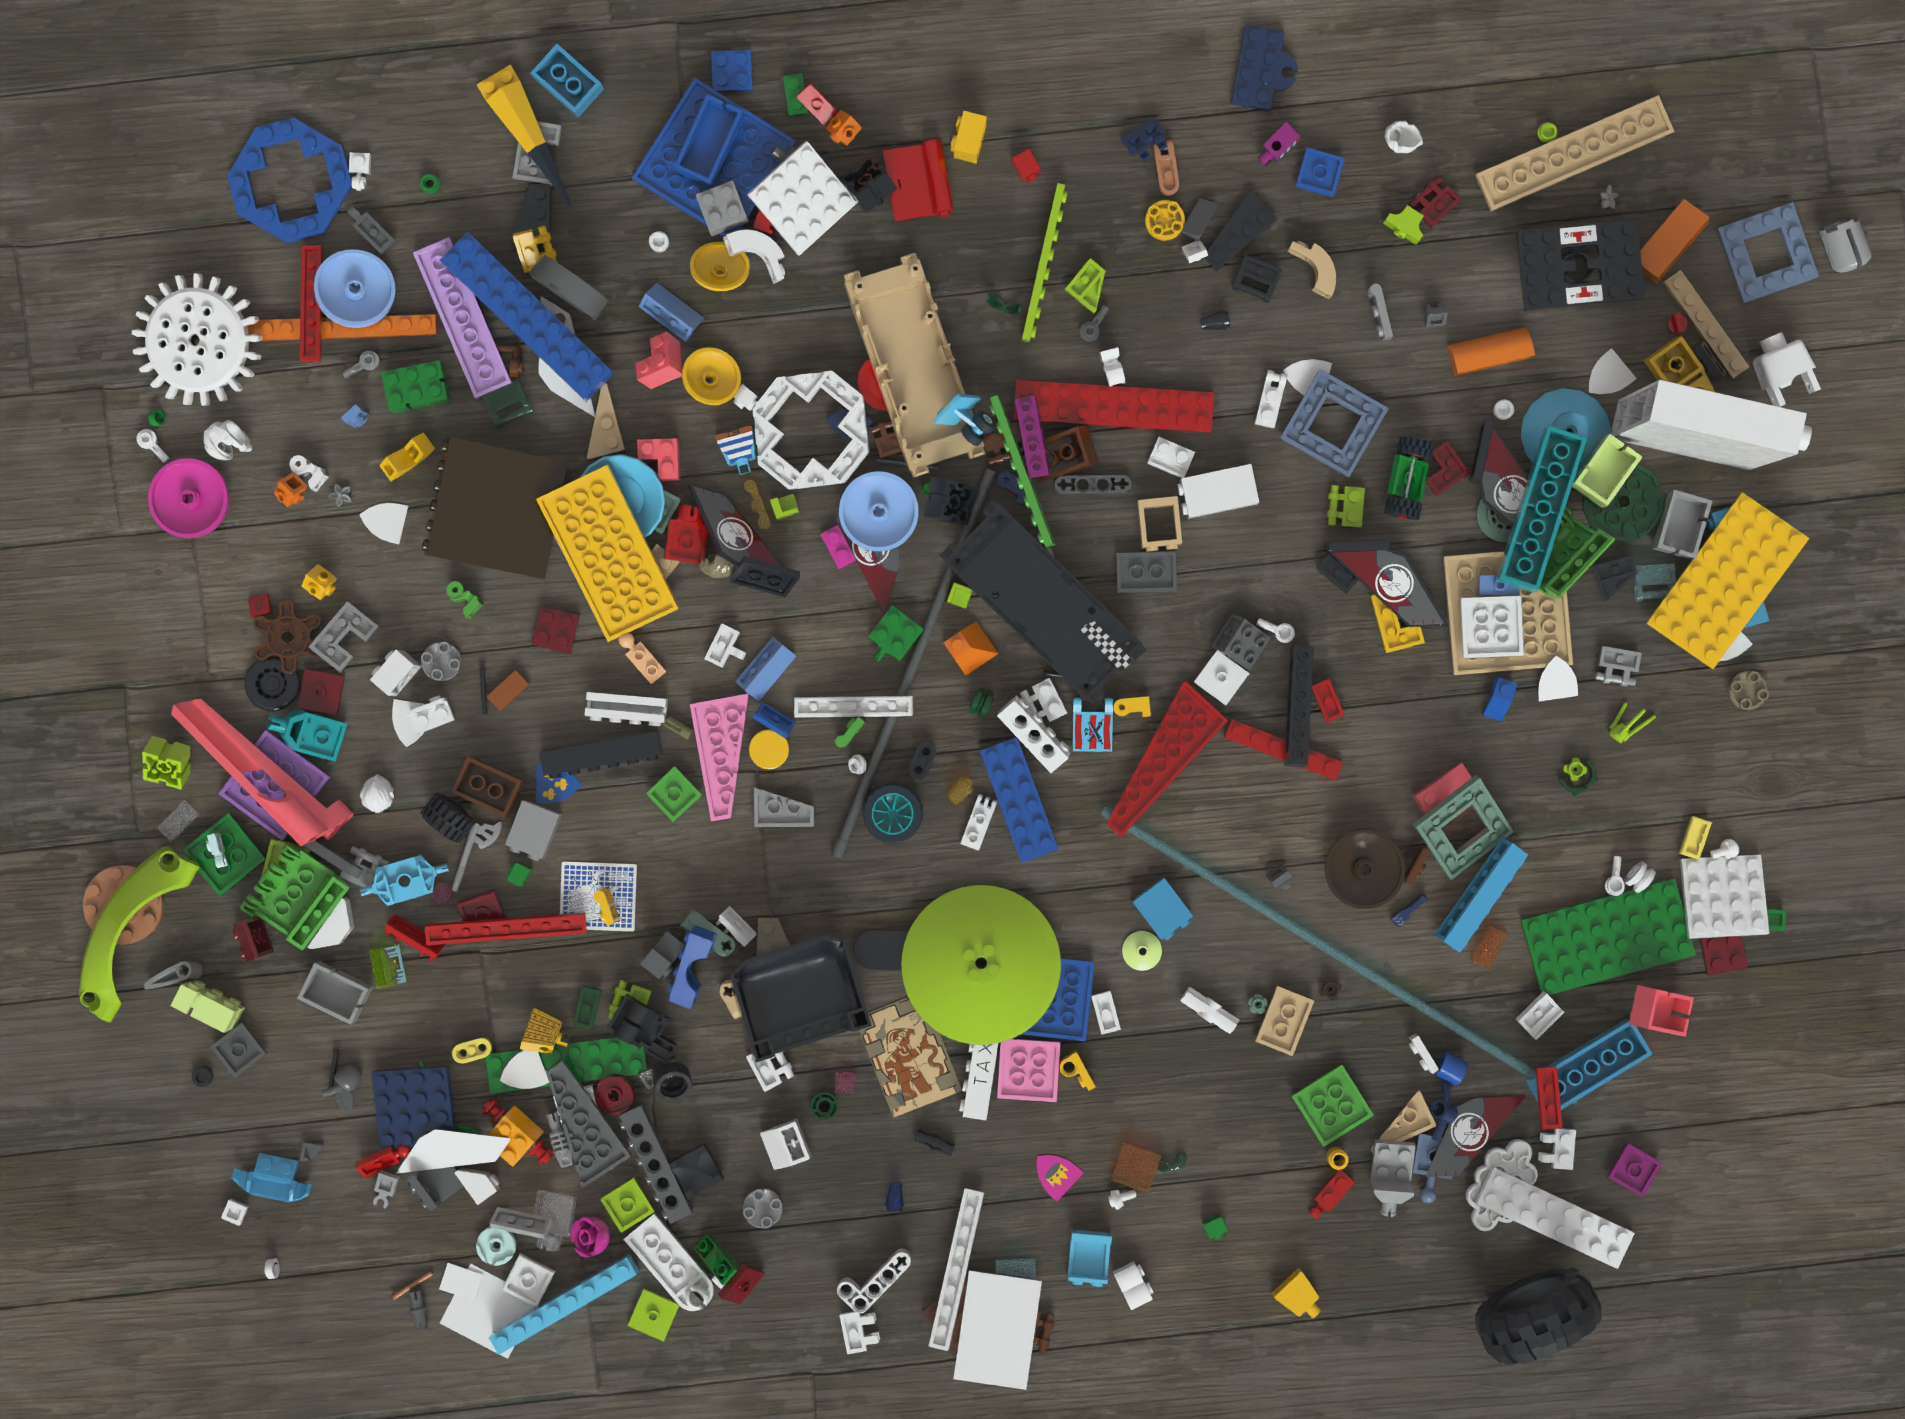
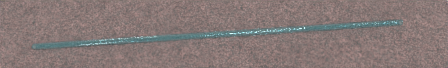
M1105 806L1100 815L1109 819L1113 811ZM1133 824L1127 830L1137 838L1523 1075L1530 1077L1535 1074L1533 1068L1137 825Z

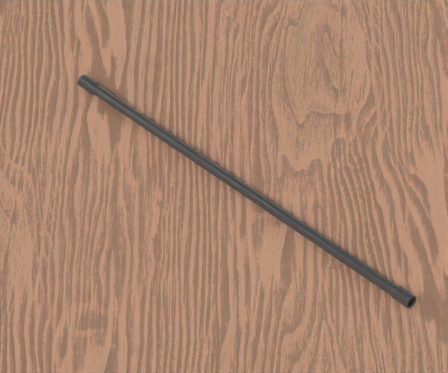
M985 469L978 492L970 509L968 526L964 525L955 549L972 533L987 493L991 489L997 474L996 472ZM956 559L955 562L960 563V559ZM949 566L939 586L923 626L924 630L919 636L896 696H906L955 576V572ZM888 716L840 836L837 838L831 855L842 859L849 837L898 716Z

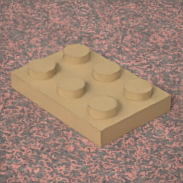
M1276 986L1255 1041L1293 1056L1314 1000Z

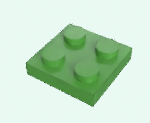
M676 766L646 793L672 822L676 821L702 796L701 792Z

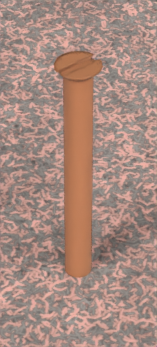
M429 1271L394 1295L391 1294L392 1299L395 1301L398 1297L433 1275L432 1271Z

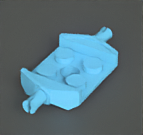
M418 854V856L381 867L377 866L374 884L360 888L361 895L377 894L389 906L433 892L435 876L449 871L447 863L434 867L422 854ZM405 875L410 878V883L407 886L399 884L398 880L401 876Z

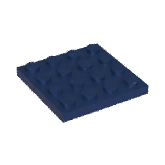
M449 1066L387 1069L371 1072L380 1150L389 1146L397 1149L400 1144L413 1148L419 1138L435 1129L457 1132Z

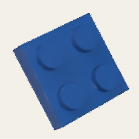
M751 50L711 51L712 84L714 90L717 92L753 91Z
M1307 147L1295 187L1333 198L1345 158Z

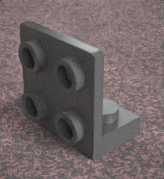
M1232 613L1211 647L1227 655L1250 671L1268 644L1270 637L1246 619Z

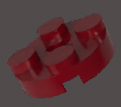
M609 1075L599 1082L594 1095L595 1101L602 1111H607L611 1115H620L625 1113L635 1101V1090L626 1076ZM612 1090L619 1093V1099L611 1097Z

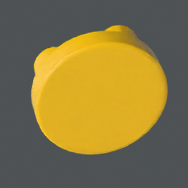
M1158 201L1149 207L1145 216V225L1149 234L1162 241L1176 238L1181 233L1185 224L1184 212L1175 201Z
M773 730L760 731L750 742V757L761 768H777L788 757V741Z

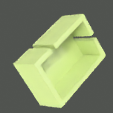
M1611 434L1603 437L1582 466L1584 469H1581L1575 476L1572 484L1573 488L1601 508L1609 505L1642 459L1641 455L1629 447L1619 451L1618 449L1622 448L1624 443Z
M199 980L181 984L171 1004L172 1007L185 1014H188L190 1008H193L191 1017L223 1033L236 1027L245 1009L244 1006L240 1005L241 1002L235 998L228 999L223 996V992L217 989L210 990L205 987V983Z

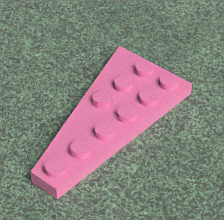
M749 694L690 704L711 821L727 819L732 816Z

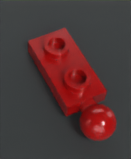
M400 1144L394 1150L389 1146L356 1161L355 1168L365 1179L381 1170L383 1171L400 1163V1157L407 1158L413 1148Z

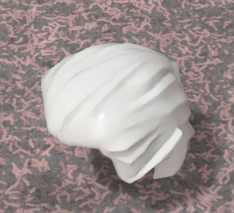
M1406 120L1395 121L1386 127V142L1396 153H1409L1423 144L1418 128L1414 124H1408Z
M378 774L368 779L360 792L363 806L375 813L383 812V810L390 807L394 799V788L391 783Z

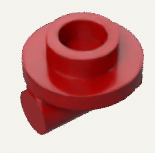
M1681 312L1673 314L1667 321L1669 331L1674 334L1686 332L1685 330L1688 326L1686 317L1681 315Z

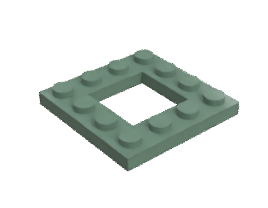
M1477 775L1413 823L1450 880L1454 879L1493 849L1501 838L1505 839L1514 832ZM1472 805L1486 828L1455 851L1441 828Z

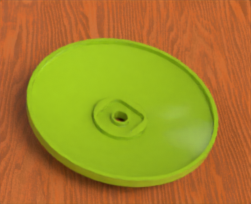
M988 885L961 887L931 902L912 924L904 943L901 962L905 990L919 1016L938 1033L949 1039L972 1045L1001 1043L1029 1030L1049 1008L1056 994L1061 972L1059 945L1045 916L1031 902L1013 891ZM978 958L986 959L987 966L985 968L979 969L976 967L975 962Z

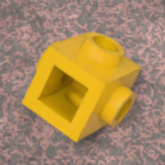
M317 564L306 574L302 587L311 595L321 600L326 595L330 596L336 588L334 584L337 577Z

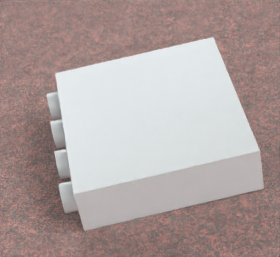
M1658 380L1618 400L1611 435L1621 442L1751 470L1797 455L1799 450L1805 451L1811 439L1812 428L1811 426L1804 425L1807 413Z

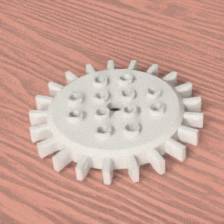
M196 273L193 276V288H187L186 280L181 275L175 276L178 290L175 292L171 291L167 283L158 284L165 298L159 301L156 297L147 295L145 299L154 307L151 315L140 311L136 313L137 317L147 321L146 330H132V335L145 337L146 345L145 347L133 349V354L144 355L147 353L150 360L149 363L139 368L140 372H150L155 369L159 375L150 385L153 388H158L164 381L168 382L170 387L165 396L168 399H174L178 389L184 390V405H191L193 393L199 392L201 405L209 406V391L215 390L219 401H227L228 398L223 386L228 383L233 390L241 392L243 388L235 377L239 372L246 377H253L255 373L244 366L247 358L251 360L261 359L260 354L249 351V342H259L263 340V336L258 334L249 335L247 328L248 325L257 323L259 318L249 316L244 319L241 313L251 302L248 299H243L235 305L231 301L232 296L237 290L235 286L230 285L223 295L218 293L221 280L218 277H212L208 289H203L202 274ZM187 305L191 306L190 312L186 310ZM207 308L210 309V315L208 316L205 313ZM165 321L169 322L167 328L164 326ZM185 324L188 326V330L186 332L183 330V326ZM204 328L207 329V334L205 336L202 333V330ZM223 332L226 333L225 339H222L221 334ZM194 334L198 335L200 339L196 346L191 343V337ZM163 340L166 342V346L164 348L161 346V342ZM182 344H184L185 346L184 351H181L180 346ZM200 348L204 349L203 355L199 353ZM219 352L223 353L222 359L218 357ZM178 364L182 365L181 371L177 369ZM198 367L201 369V373L199 375L196 373V369Z

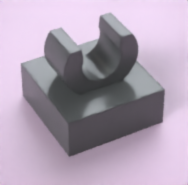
M1438 303L1437 308H1431L1430 304L1427 305L1425 316L1426 328L1446 325L1448 314L1446 306L1442 307L1441 303Z
M1282 864L1266 875L1269 882L1275 888L1280 886L1285 891L1291 887L1287 880L1292 876Z

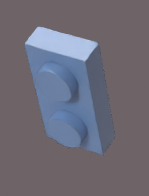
M355 404L341 418L346 424L356 428L365 424L370 414L364 408Z

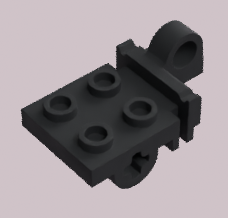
M628 994L623 998L606 1028L614 1033L617 1038L628 1044H633L639 1050L642 1045L646 1048L643 1052L652 1055L664 1063L668 1062L677 1046L673 1040L660 1035L670 1017L664 1015L662 1020L659 1019L661 1013Z

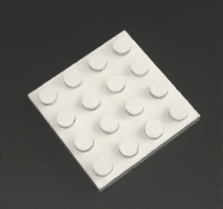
M807 141L800 145L747 194L799 256L857 204Z
M1744 855L1729 859L1725 857L1714 859L1707 857L1700 858L1699 860L1694 858L1680 859L1688 939L1769 934L1761 855Z

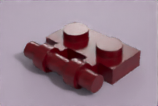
M1438 176L1433 181L1430 180L1426 187L1420 193L1417 192L1413 196V200L1408 203L1413 209L1418 205L1422 206L1423 209L1419 213L1424 216L1422 219L1430 228L1461 201L1459 196L1449 186L1443 190L1438 187L1443 182ZM1434 193L1436 197L1431 202H1428L1425 198Z

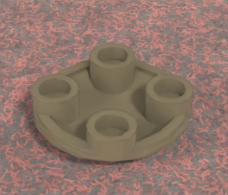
M1756 671L1738 673L1733 677L1729 685L1731 701L1735 706L1743 710L1758 708L1769 697L1766 681Z

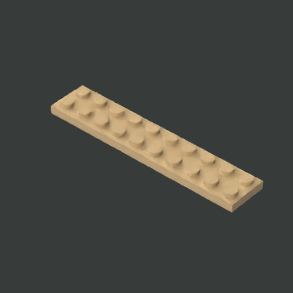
M1658 95L1477 173L1475 177L1490 211H1494L1670 135L1675 131Z

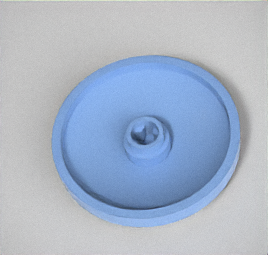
M343 250L328 257L318 268L314 280V295L321 311L335 323L351 328L367 327L380 321L391 309L395 298V281L388 266L377 256L363 250Z
M870 472L856 478L844 491L839 505V518L844 532L855 544L870 551H888L903 544L913 533L919 515L918 502L911 487L900 477L888 472Z

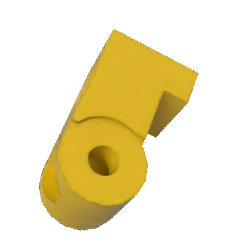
M1149 696L1119 699L1114 703L1113 710L1118 716H1125L1131 712H1142V717L1151 716Z

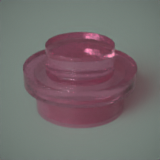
M445 883L437 884L433 888V898L439 903L448 902L452 897L451 887Z

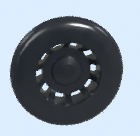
M269 656L265 660L255 661L245 676L244 686L249 700L262 710H282L295 700L299 692L300 680L297 671L295 670L291 674L284 673L281 668V659L278 656Z

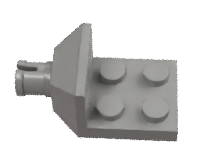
M1375 1140L1370 1182L1373 1193L1382 1202L1380 1213L1384 1216H1388L1389 1211L1390 1217L1396 1216L1397 1204H1402L1414 1197L1411 1185L1416 1147L1414 1142Z

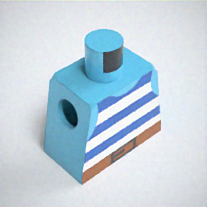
M750 425L715 435L729 466L737 465L740 475L750 473L751 469L748 461L756 459L753 427Z

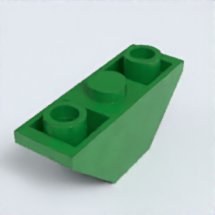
M707 1233L694 1247L695 1251L722 1285H725L739 1268V1263L731 1253Z

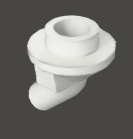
M1726 839L1721 842L1720 849L1710 851L1713 859L1725 856L1726 859L1734 858L1739 853V846L1734 840Z
M1111 1190V1195L1108 1196L1110 1205L1118 1210L1124 1206L1123 1201L1135 1198L1136 1192L1131 1190L1120 1193L1119 1190Z

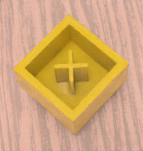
M963 111V115L958 116L956 123V132L958 134L957 136L953 135L951 142V151L954 152V158L977 164L987 126V116Z

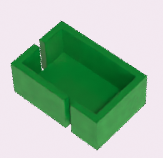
M440 360L381 372L388 409L393 414L411 411V407L413 409H420L452 402L449 385L445 382H440V379L448 381L444 363Z

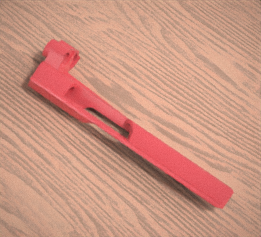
M202 699L180 702L173 705L171 715L300 846L308 844L321 836L326 840L331 839L340 830V827L353 817L354 813L341 800H337L328 808H325ZM264 770L285 791L286 796L282 799H271L262 795L242 773Z

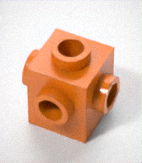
M840 110L831 119L826 129L831 134L829 137L835 143L839 144L841 142L847 146L854 140L862 127L852 116Z
M292 472L288 476L282 477L276 483L277 488L274 495L286 507L294 503L297 505L304 499L303 494L308 485L295 472Z

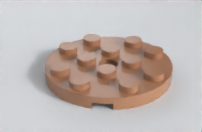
M113 866L101 871L91 880L83 898V912L91 930L109 898L120 884L137 868L136 866ZM163 894L145 904L133 915L122 930L116 944H132L141 941L157 928L164 912Z

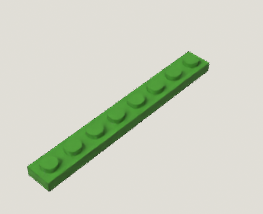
M998 395L990 398L992 404H989L993 416L996 415L999 422L996 425L999 433L1004 434L1005 441H1003L1006 451L1011 453L1012 459H1010L1013 470L1018 472V485L1020 489L1024 488L1026 493L1024 501L1028 508L1031 507L1033 512L1030 515L1034 526L1039 528L1040 533L1037 535L1041 545L1045 544V547L1050 548L1055 546V542L1032 480L1029 478L1019 445L1001 398Z

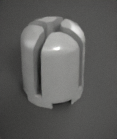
M1858 216L1851 217L1852 220L1848 222L1846 220L1838 221L1819 231L1831 267L1836 272L1852 271L1858 266L1866 265L1871 259L1872 253Z

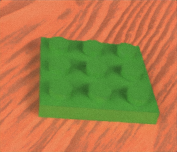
M1342 1064L1291 1095L1323 1147L1374 1116Z

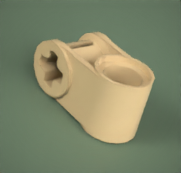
M725 980L720 986V996L726 1003L732 1016L737 1019L740 1015L733 990L732 994L729 992L725 993L726 986L728 988L732 987L731 981Z

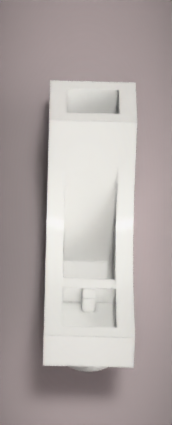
M739 230L726 234L723 237L730 256L742 252L755 253L764 260L773 284L784 279L785 271L783 265L778 262L784 258V254L777 243L770 237L754 230Z

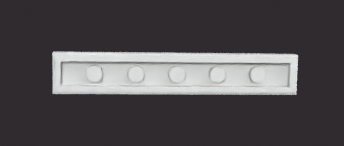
M913 696L794 697L795 718L913 716Z

